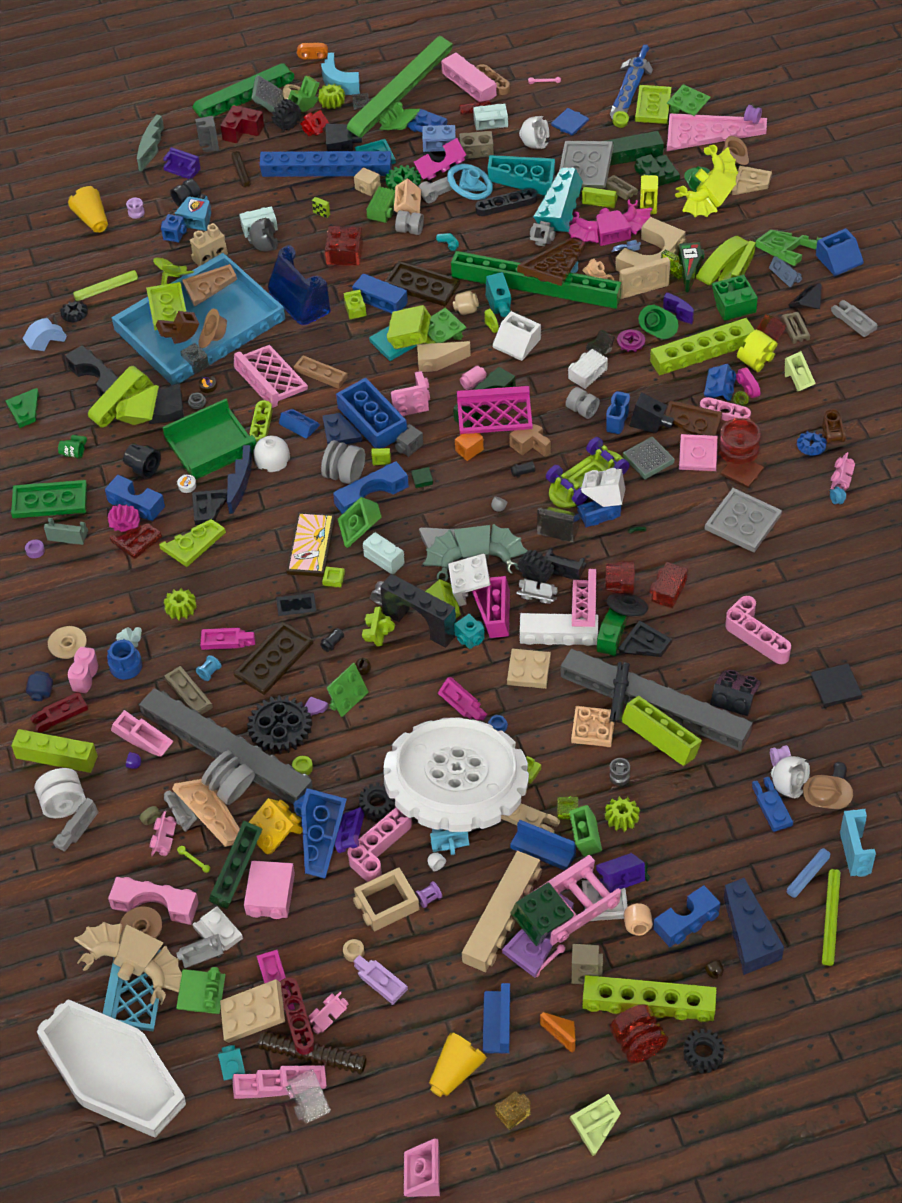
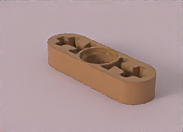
M480 64L476 66L479 71L483 72L490 79H496L494 81L497 85V94L506 95L509 93L510 83L487 65Z

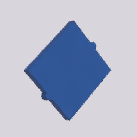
M567 108L551 123V126L573 136L589 121V118L580 114V112Z

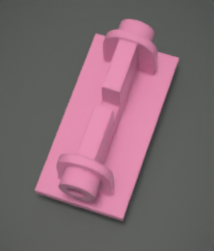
M848 452L842 458L839 457L835 463L836 471L831 477V481H833L831 489L838 486L845 491L850 486L852 478L850 476L853 474L855 463L853 459L847 458Z
M165 811L160 818H156L154 824L156 835H153L150 841V847L152 848L151 856L156 851L162 856H167L171 850L173 838L166 837V835L173 837L176 821L171 816L166 818Z
M341 992L336 996L332 993L323 1001L325 1006L320 1011L316 1008L308 1016L310 1019L309 1023L314 1026L312 1030L317 1035L323 1033L333 1023L328 1017L329 1014L337 1019L347 1010L348 1002L344 998L341 1000L338 998Z

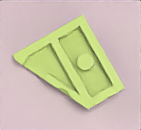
M609 1094L570 1116V1120L592 1156L596 1155L621 1114Z

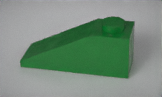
M609 608L597 637V652L616 656L628 616L619 614Z

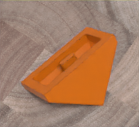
M543 1012L540 1015V1025L573 1053L575 1051L574 1021Z

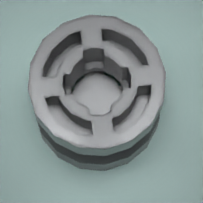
M616 758L610 764V781L614 785L623 786L630 779V764L626 759Z

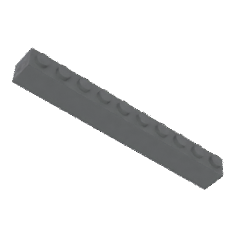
M571 649L561 664V677L613 698L615 687L613 680L616 679L618 666L610 665L599 658L588 656L582 651ZM628 673L629 686L626 687L625 704L640 696L685 729L740 752L744 748L751 735L752 722L743 717L730 714L726 710L715 708L709 703L693 699L689 695L676 692L672 688L659 685L653 680H647L635 673Z
M154 688L139 704L142 716L216 759L223 752L230 750L234 753V757L240 759L238 767L246 764L256 773L253 780L255 783L293 805L297 799L306 793L307 788L313 790L312 780L308 775L300 774L291 765L283 764L274 755H268L260 747L249 744L243 737L235 736L226 727L218 726L212 719H206L197 710L189 709L180 700L170 698L164 691L160 692Z

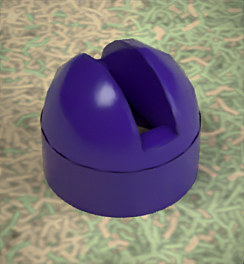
M129 752L126 768L136 769L141 765V757L136 753Z

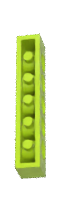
M744 318L651 349L650 362L659 376L733 352L741 346L744 348L746 344L744 340L754 331V328L748 319Z
M585 975L583 1009L591 1012L601 1010L609 1011L613 1014L623 1012L631 1013L635 1016H642L644 1014L653 1015L656 1018L675 1017L678 1020L697 1019L700 1022L714 1021L716 987ZM608 994L610 997L603 998L601 995ZM624 996H629V997H631L632 999H630V1000H625V999H623V997H624ZM646 998H651V999H653L654 1001H652V1002H647V1001H645L644 999H646ZM668 1000H673V1001H675L676 1003H675V1004H669V1003H667L666 1001H668ZM690 1002H695V1003H697L698 1005H697V1006H691V1005H689L688 1003H690Z

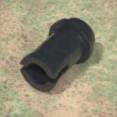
M533 461L519 465L514 464L511 467L512 476L520 478L521 475L535 472Z
M335 628L327 638L321 640L320 646L326 652L334 650V646L344 638V633L340 629Z

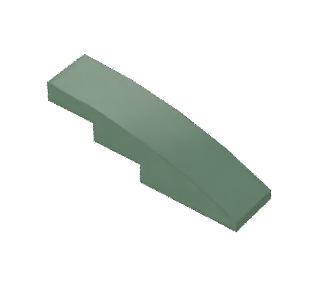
M156 114L142 136L137 154L139 171H143L159 152L160 133L164 129L163 119L160 115Z

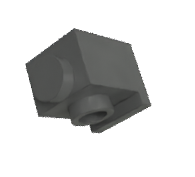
M407 425V430L402 432L397 438L396 450L409 457L423 445V433L412 425Z

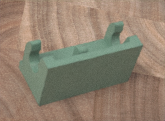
M48 518L49 524L44 526L47 540L84 544L88 533L85 522H80V527L56 524L53 518Z

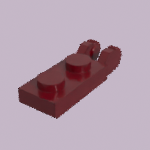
M77 692L43 708V710L32 715L30 720L32 723L37 724L35 726L36 731L42 733L49 730L51 726L53 727L87 711L88 706L80 692Z

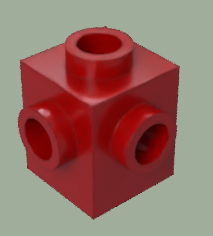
M319 110L313 114L310 112L303 117L305 120L300 124L308 136L313 134L317 136L323 132L322 128L329 122L322 111Z

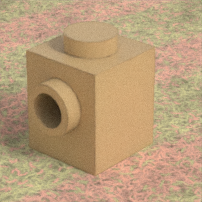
M363 167L354 176L355 189L372 196L377 188L381 186L380 175Z

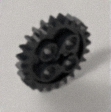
M278 695L277 700L270 697V702L263 700V706L257 704V710H251L252 716H248L249 723H247L252 743L256 742L258 747L262 746L264 752L270 749L271 754L275 750H278L279 754H281L283 749L289 753L290 747L297 750L296 744L304 745L303 739L308 740V733L312 732L311 713L308 712L307 706L303 707L302 701L297 703L296 698L289 701L288 696L284 700L281 699L280 695Z

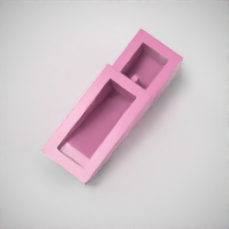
M125 710L112 724V732L142 750L162 757L174 742L142 718L138 720Z

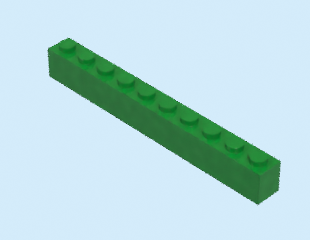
M459 251L455 252L451 261L453 278L486 284V276L503 272L507 286L511 289L617 309L621 298L622 282L570 272L562 286L548 281H539L535 277L524 276L523 273L517 272V267L521 264L518 262Z

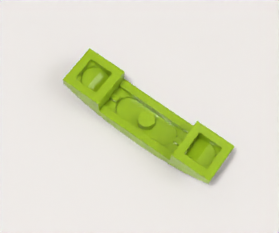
M734 236L725 241L707 259L698 272L696 279L710 286L720 276V271L737 254H743L748 241L739 236Z

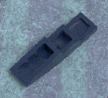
M243 445V459L235 460V474H228L227 504L229 514H233L248 485L252 464L250 445Z

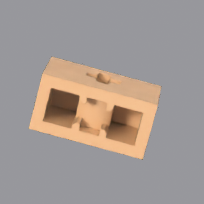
M407 178L395 187L394 211L397 213L399 210L408 211L410 214L413 212L420 213L421 189Z

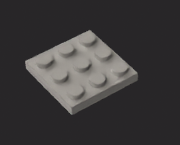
M565 141L560 169L561 167L576 168L583 181L581 188H606L614 144L612 141Z
M732 488L705 524V530L755 552L781 517L782 510Z

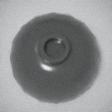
M265 217L255 221L250 227L248 241L259 251H272L278 247L277 238L274 239L273 235L276 231L271 220Z

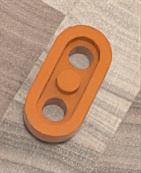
M302 43L297 47V55L305 60L324 59L328 55V47L324 43Z

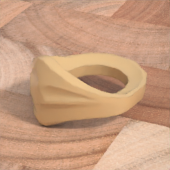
M293 84L285 85L282 93L284 99H288L291 92L290 88L300 90L301 87Z

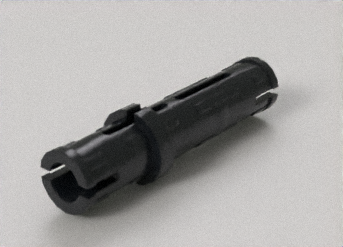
M622 662L617 663L616 679L613 680L615 687L609 721L616 723V720L617 723L622 722L626 687L629 686L628 673L630 664L627 662H623V664Z

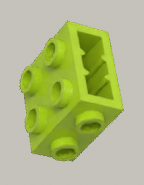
M421 305L392 312L387 340L394 349L426 343L431 316L425 306Z

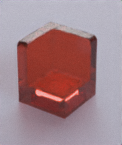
M766 314L757 330L778 341L787 325Z

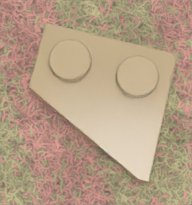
M739 166L736 185L732 189V195L768 189L772 172Z

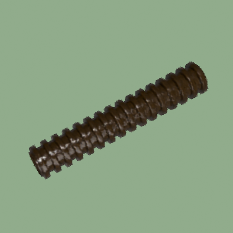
M267 1030L261 1033L258 1043L260 1050L265 1048L268 1052L272 1050L273 1053L279 1052L280 1055L285 1053L287 1057L292 1055V1058L298 1057L299 1060L305 1058V1061L311 1060L312 1063L317 1061L319 1065L324 1063L327 1067L329 1065L332 1068L337 1066L339 1070L344 1068L345 1071L351 1070L352 1073L357 1071L359 1075L364 1072L367 1061L366 1055L359 1056V1053L354 1055L351 1051L346 1053V1050L340 1051L339 1048L334 1050L331 1046L327 1048L326 1045L320 1046L319 1043L314 1045V1050L311 1053L302 1055L295 1050L292 1037L287 1038L286 1035L281 1037V1034L277 1033L275 1035L274 1032L268 1033ZM305 1040L301 1042L303 1046L307 1045Z

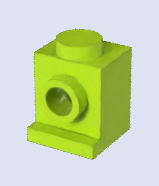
M356 290L343 293L349 319L366 316V307L361 291Z

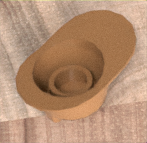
M728 136L722 151L728 147L730 154L736 159L735 164L747 165L749 158L746 145L738 137Z
M211 309L205 318L204 327L199 338L200 348L207 347L211 341H218L225 335L227 320L219 315L217 309Z
M815 775L805 782L803 795L812 806L842 809L847 807L852 801L853 789L845 779L827 775Z

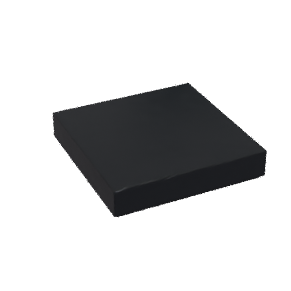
M849 664L811 672L810 677L824 708L862 699V693Z

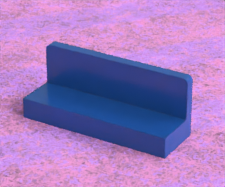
M518 821V831L510 844L511 849L530 855L564 871L570 867L576 856V844L574 841L525 821Z
M501 983V991L484 992V1053H509L510 983Z

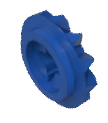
M807 431L797 439V447L806 455H818L826 449V439L822 437V434H816L815 431L813 433ZM814 440V443L810 446V441Z

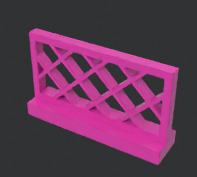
M529 386L457 391L460 434L527 430L533 427ZM520 402H526L527 406L521 410L515 405ZM500 404H507L509 406L505 411L498 408ZM482 405L491 407L486 413L480 409ZM462 406H470L473 409L467 414L462 410ZM511 409L519 413L514 419L507 414ZM493 410L501 414L496 420L489 416ZM476 411L482 415L478 421L471 417ZM523 416L528 419V423L520 424L517 420ZM503 417L511 421L508 425L499 423ZM487 418L492 424L490 426H483L481 422ZM467 420L474 423L472 427L463 428V424Z

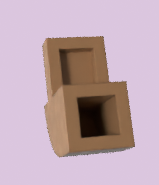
M532 424V429L514 430L509 434L510 447L522 456L532 448L544 457L551 454V441L546 436H543V428L538 425Z

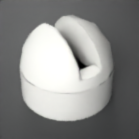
M432 853L428 857V865L433 871L440 870L446 863V859L439 853Z

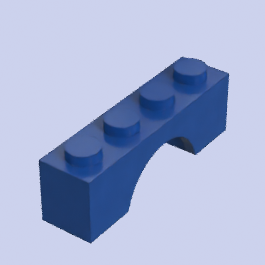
M395 461L333 492L334 504L343 514L360 497L364 498L369 493L386 491L394 495L409 487L408 475Z

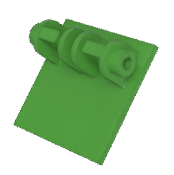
M683 84L669 99L667 104L671 105L670 112L672 114H678L682 110L695 116L711 97Z
M395 102L380 117L379 122L382 126L379 129L402 130L416 117L420 109H403L401 102Z
M444 308L431 316L428 336L435 343H444L452 337L455 340H461L463 337L462 331L466 329V326Z
M352 663L327 687L332 698L329 706L334 711L337 709L341 717L368 693L355 663Z
M211 967L208 972L183 969L176 1009L220 1014V1001L223 995L225 974H221L217 967Z

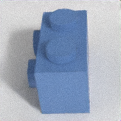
M455 125L423 126V152L445 151L443 145L456 139Z

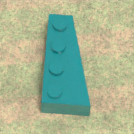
M489 155L488 179L494 183L522 190L532 188L537 191V194L546 195L554 181L555 159Z
M561 167L533 216L537 224L543 221L550 223V227H554V231L569 232V222L573 219L572 212L577 205L575 201L579 197L583 183L576 168Z

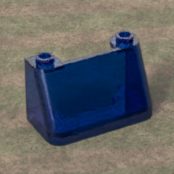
M289 244L280 249L268 282V291L297 323L307 325L331 312L327 282L320 276H312L307 279L303 277L294 267L293 259L296 256V251Z

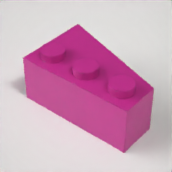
M506 576L489 578L490 586L473 590L472 594L489 637L509 636L510 588Z

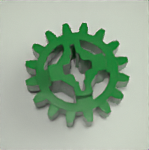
M400 165V168L394 167V171L389 170V174H386V186L390 190H395L396 185L407 178L416 186H419L421 184V175L418 170L415 171V167L410 169L409 165L406 167Z

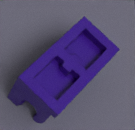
M172 147L163 159V161L168 160L163 167L165 171L187 179H192L201 169L198 156Z
M632 853L596 865V870L603 876V878L598 880L610 893L618 888L623 889L645 881L644 862Z

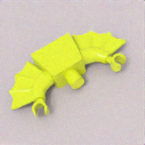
M715 145L704 148V153L712 156L714 168L708 174L703 169H700L695 174V177L701 181L696 189L697 192L687 191L685 186L676 188V190H679L675 194L677 198L683 196L687 198L682 210L683 212H689L694 217L698 215L708 217L710 213L718 211L717 207L722 205L736 185V176L738 174L735 167L736 159L732 157L728 147L719 155L716 154L717 147Z

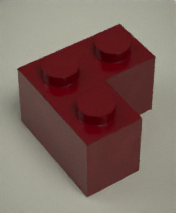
M233 105L220 125L223 141L238 143L243 134L259 136L264 128L263 112Z

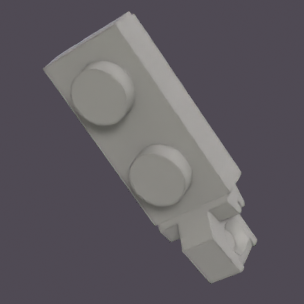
M87 798L78 807L75 815L66 823L64 830L54 840L53 844L56 848L66 851L72 842L76 843L99 813L93 800Z

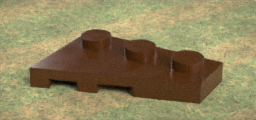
M674 401L669 402L665 414L674 418L673 424L693 435L716 436L722 419V412Z

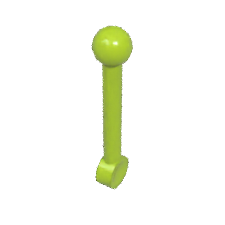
M184 846L178 847L177 850L180 855L187 856L199 865L203 872L208 873L210 871L209 865H204L189 854Z

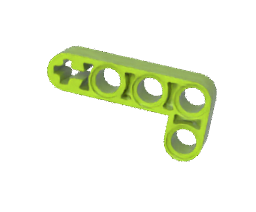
M130 366L90 408L88 417L100 427H106L116 417V407L120 401L139 390L154 386V384L143 372L135 366Z

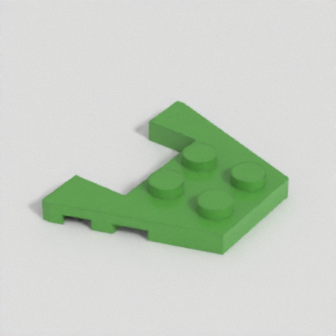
M769 230L756 240L755 246L795 266L801 261L802 254L792 252V250L799 245L816 250L817 240L808 239L809 236L806 235L793 237L792 233Z

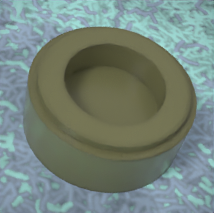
M156 806L149 807L141 813L140 820L144 825H150L156 821L157 817H160L161 812Z

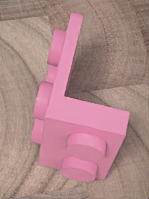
M422 371L415 372L416 386L391 392L392 406L402 416L429 411L428 400H430V394L427 390L429 383L428 379L424 378Z

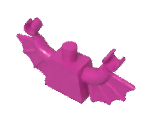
M629 199L628 211L623 215L618 210L610 212L609 209L604 208L596 216V221H587L579 218L578 212H574L573 219L569 222L572 225H569L568 233L571 235V238H578L584 242H599L600 246L631 239V232L636 234L651 217L652 208L637 209L638 200H636L635 204H631Z

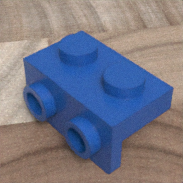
M729 364L709 369L704 391L706 398L723 395L727 401H731L732 394L734 393L736 373Z
M592 501L578 506L577 511L585 527H589L620 517L621 505L603 507L596 501Z

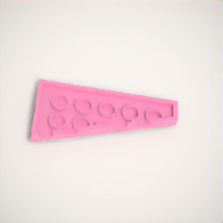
M670 114L667 151L726 141L728 136H735L740 139L766 134L767 118H760L758 124H754L752 121H744V117Z

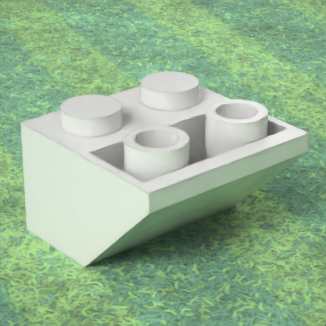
M511 311L501 322L493 348L522 361L540 341L541 324Z
M610 468L606 471L598 472L597 470H592L585 473L581 488L582 493L603 507L622 505L625 493L622 469Z

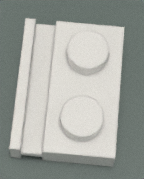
M218 906L201 917L200 921L193 923V928L203 939L219 934L223 951H227L243 939L239 930Z

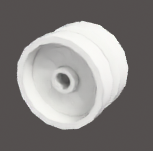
M59 768L42 775L34 786L43 814L50 818H63L77 812L78 807L86 800L77 772L72 769Z

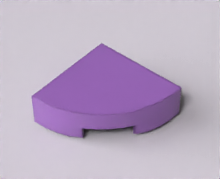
M310 697L304 706L308 707V712L311 713V716L320 712L323 713L329 707L327 702Z

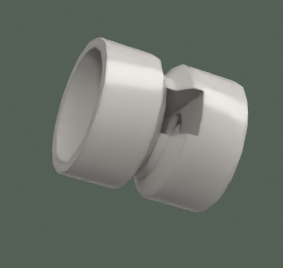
M399 210L395 223L396 232L407 233L409 231L410 234L420 235L423 229L424 216L420 213L413 212L410 214L408 211Z
M575 387L566 400L567 408L574 412L578 411L579 415L586 419L591 418L596 413L600 404L599 398L588 394L587 391L579 387Z

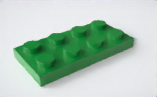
M86 480L14 485L11 509L12 518L86 513L87 482Z

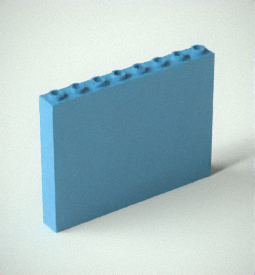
M224 253L192 270L194 273L184 275L172 282L181 283L186 312H194L199 322L195 334L189 340L175 344L172 338L161 337L159 331L154 330L148 297L112 317L114 330L171 385L183 382L285 320L284 307ZM231 264L237 280L194 307L183 286L182 280ZM211 309H217L219 315L227 320L225 335L218 341H211L207 347L200 348L199 338L204 327L205 318Z

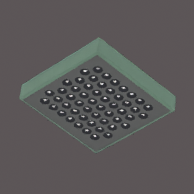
M258 75L254 81L252 100L265 107L269 112L275 111L274 107H278L277 104L283 100V91Z
M653 437L623 452V457L644 479L672 465L675 460Z

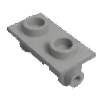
M520 580L519 587L522 590L517 591L516 594L521 595V598L528 600L538 598L540 602L547 604L557 600V597H553V594L556 595L558 587H555V585L541 582L540 589H537L538 581Z
M165 792L164 800L172 808L177 824L181 825L184 831H187L195 822L197 816L175 792Z
M219 934L180 948L179 952H177V957L183 961L184 968L224 954Z

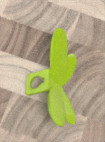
M154 258L153 260L155 265L164 271L161 285L167 283L168 276L180 277L194 273V271H186V266L173 265L164 258Z

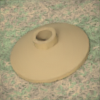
M74 626L61 627L49 637V651L55 657L61 659L73 658L80 647L86 646V635L81 629Z

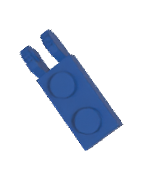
M765 777L763 780L768 791L765 793L762 792L758 781H753L752 787L757 796V801L772 831L775 832L793 826V821L777 790L774 789L770 777Z

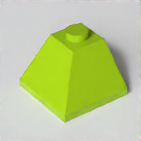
M154 385L139 390L120 401L116 407V419L132 425L152 420L159 386Z

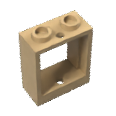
M399 867L354 888L355 897L353 901L357 909H362L364 913L362 916L366 925H371L374 932L419 910V900ZM395 884L404 901L375 915L365 897Z

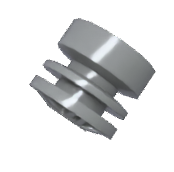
M335 440L331 441L322 459V476L332 480L340 479L341 482L346 484L359 480L364 468L365 450L353 445L347 448L345 443H339Z
M230 750L218 756L210 764L201 779L205 786L209 785V790L215 791L219 788L217 797L227 805L232 804L246 791L256 775L246 764L238 767L240 759L234 757V753Z

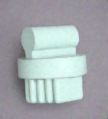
M127 627L117 634L116 639L117 641L128 640L136 648L141 639L142 629L136 627L132 631Z

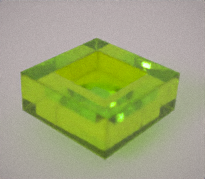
M557 797L558 819H571L569 812L578 808V797Z

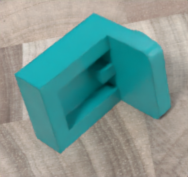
M235 1045L222 1047V1052H218L223 1079H232L234 1074H245L240 1047L235 1048Z

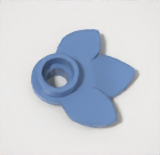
M637 240L626 242L627 245L614 246L611 252L624 248L636 251L640 249L641 242H637Z

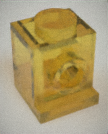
M515 1091L502 1102L495 1104V1114L506 1128L511 1130L530 1115L529 1106L531 1103L525 1094L519 1095Z

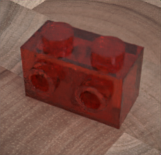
M666 562L664 568H660L658 571L656 583L653 582L650 587V593H652L651 602L673 609L687 582L688 569Z

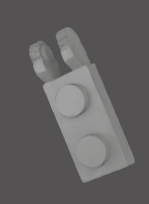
M845 300L839 302L840 307L837 305L831 307L832 313L837 318L843 320L863 337L877 329V323Z

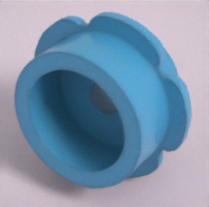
M838 486L830 491V498L833 504H843L846 499L844 489Z

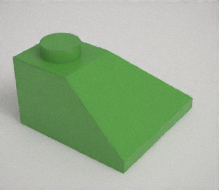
M360 497L338 518L345 547H350L381 518L378 503Z

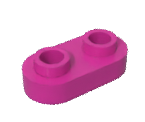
M747 367L739 369L736 379L744 387L746 395L750 396V398L760 396V387Z

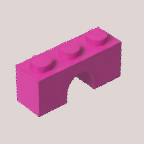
M458 138L443 145L446 157L442 162H434L429 154L414 161L423 179L427 178V180H430L436 176L435 173L439 170L443 173L451 168L450 164L455 162L457 165L465 160L466 153Z

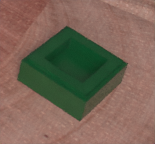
M429 467L411 471L415 488L433 485Z

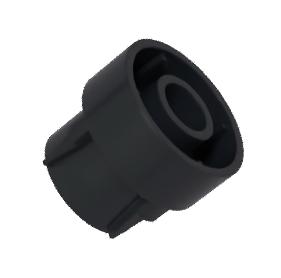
M132 443L124 453L123 462L125 465L133 468L135 474L148 479L157 471L161 462V453L150 446L143 447Z

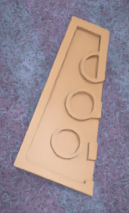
M201 779L175 783L172 790L225 847L233 845L240 828L225 803L217 797L218 791L209 790V785L205 786Z

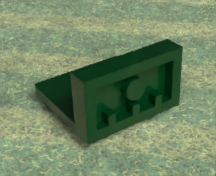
M549 882L518 900L510 912L535 946L541 944L549 932L574 916V913Z

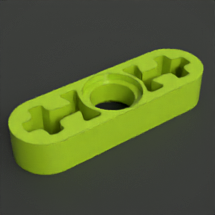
M267 400L259 401L255 407L250 436L253 435L255 437L256 443L268 435L273 411L271 403ZM260 420L266 421L262 425L257 424V422Z

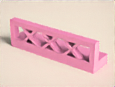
M589 569L588 580H573L572 626L595 627L596 569ZM583 617L587 620H579L578 618Z

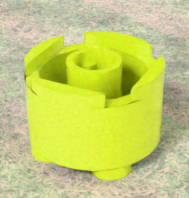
M756 329L744 340L746 344L744 348L742 346L739 348L737 358L753 370L760 372L764 367V363L766 361L770 362L774 358L775 353L773 351L778 343L762 331Z

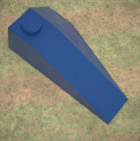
M306 789L301 808L305 874L323 879L326 878L346 798Z

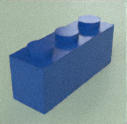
M364 273L352 286L353 291H361L364 303L391 314L394 311L402 310L408 303L407 290Z

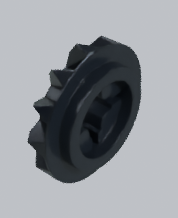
M68 301V304H63V308L60 309L61 317L67 322L81 321L88 314L87 305L82 301Z

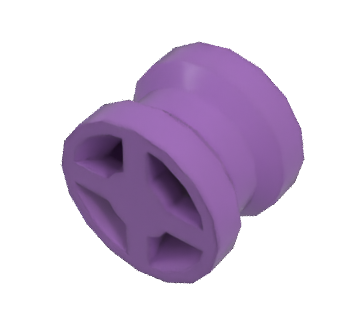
M748 105L744 114V121H752L754 124H758L762 115V108H754L752 105Z

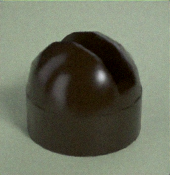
M359 658L356 661L355 665L360 675L368 674L371 671V664L368 659Z
M720 960L714 961L705 967L707 974L713 979H717L718 975H723L724 969Z

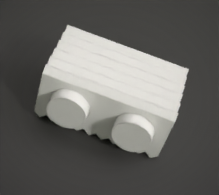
M593 349L583 353L576 363H572L569 366L568 379L586 389L593 381L607 371V357L602 356Z

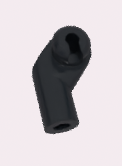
M836 762L833 765L834 773L832 776L845 779L847 773L846 765L842 762Z

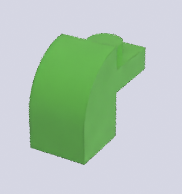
M305 76L300 90H291L288 100L290 99L302 110L301 112H306L318 100V97L315 95L320 83L310 76Z

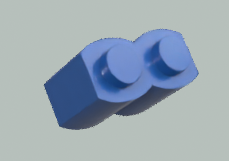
M616 391L613 394L611 405L606 412L607 432L620 434L623 431L625 420L629 415L630 395L628 393Z

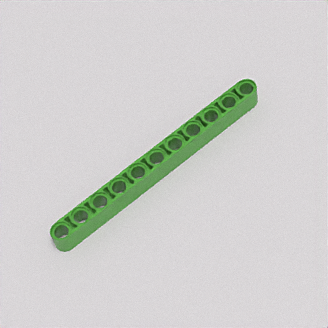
M439 35L350 120L347 130L362 138L395 102L400 101L449 54L453 44Z

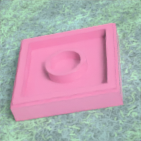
M681 434L679 470L716 471L718 436Z

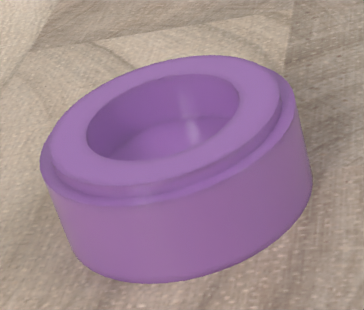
M31 540L26 544L25 551L30 558H38L44 554L45 548L40 540Z

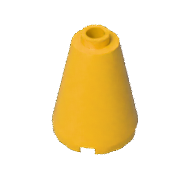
M92 186L78 189L76 191L77 194L71 195L68 200L70 209L94 232L100 233L105 231L108 222L98 190Z
M450 1033L429 1081V1084L432 1086L430 1090L439 1097L442 1095L448 1096L483 1064L487 1057L478 1048L475 1050L471 1043L461 1036Z

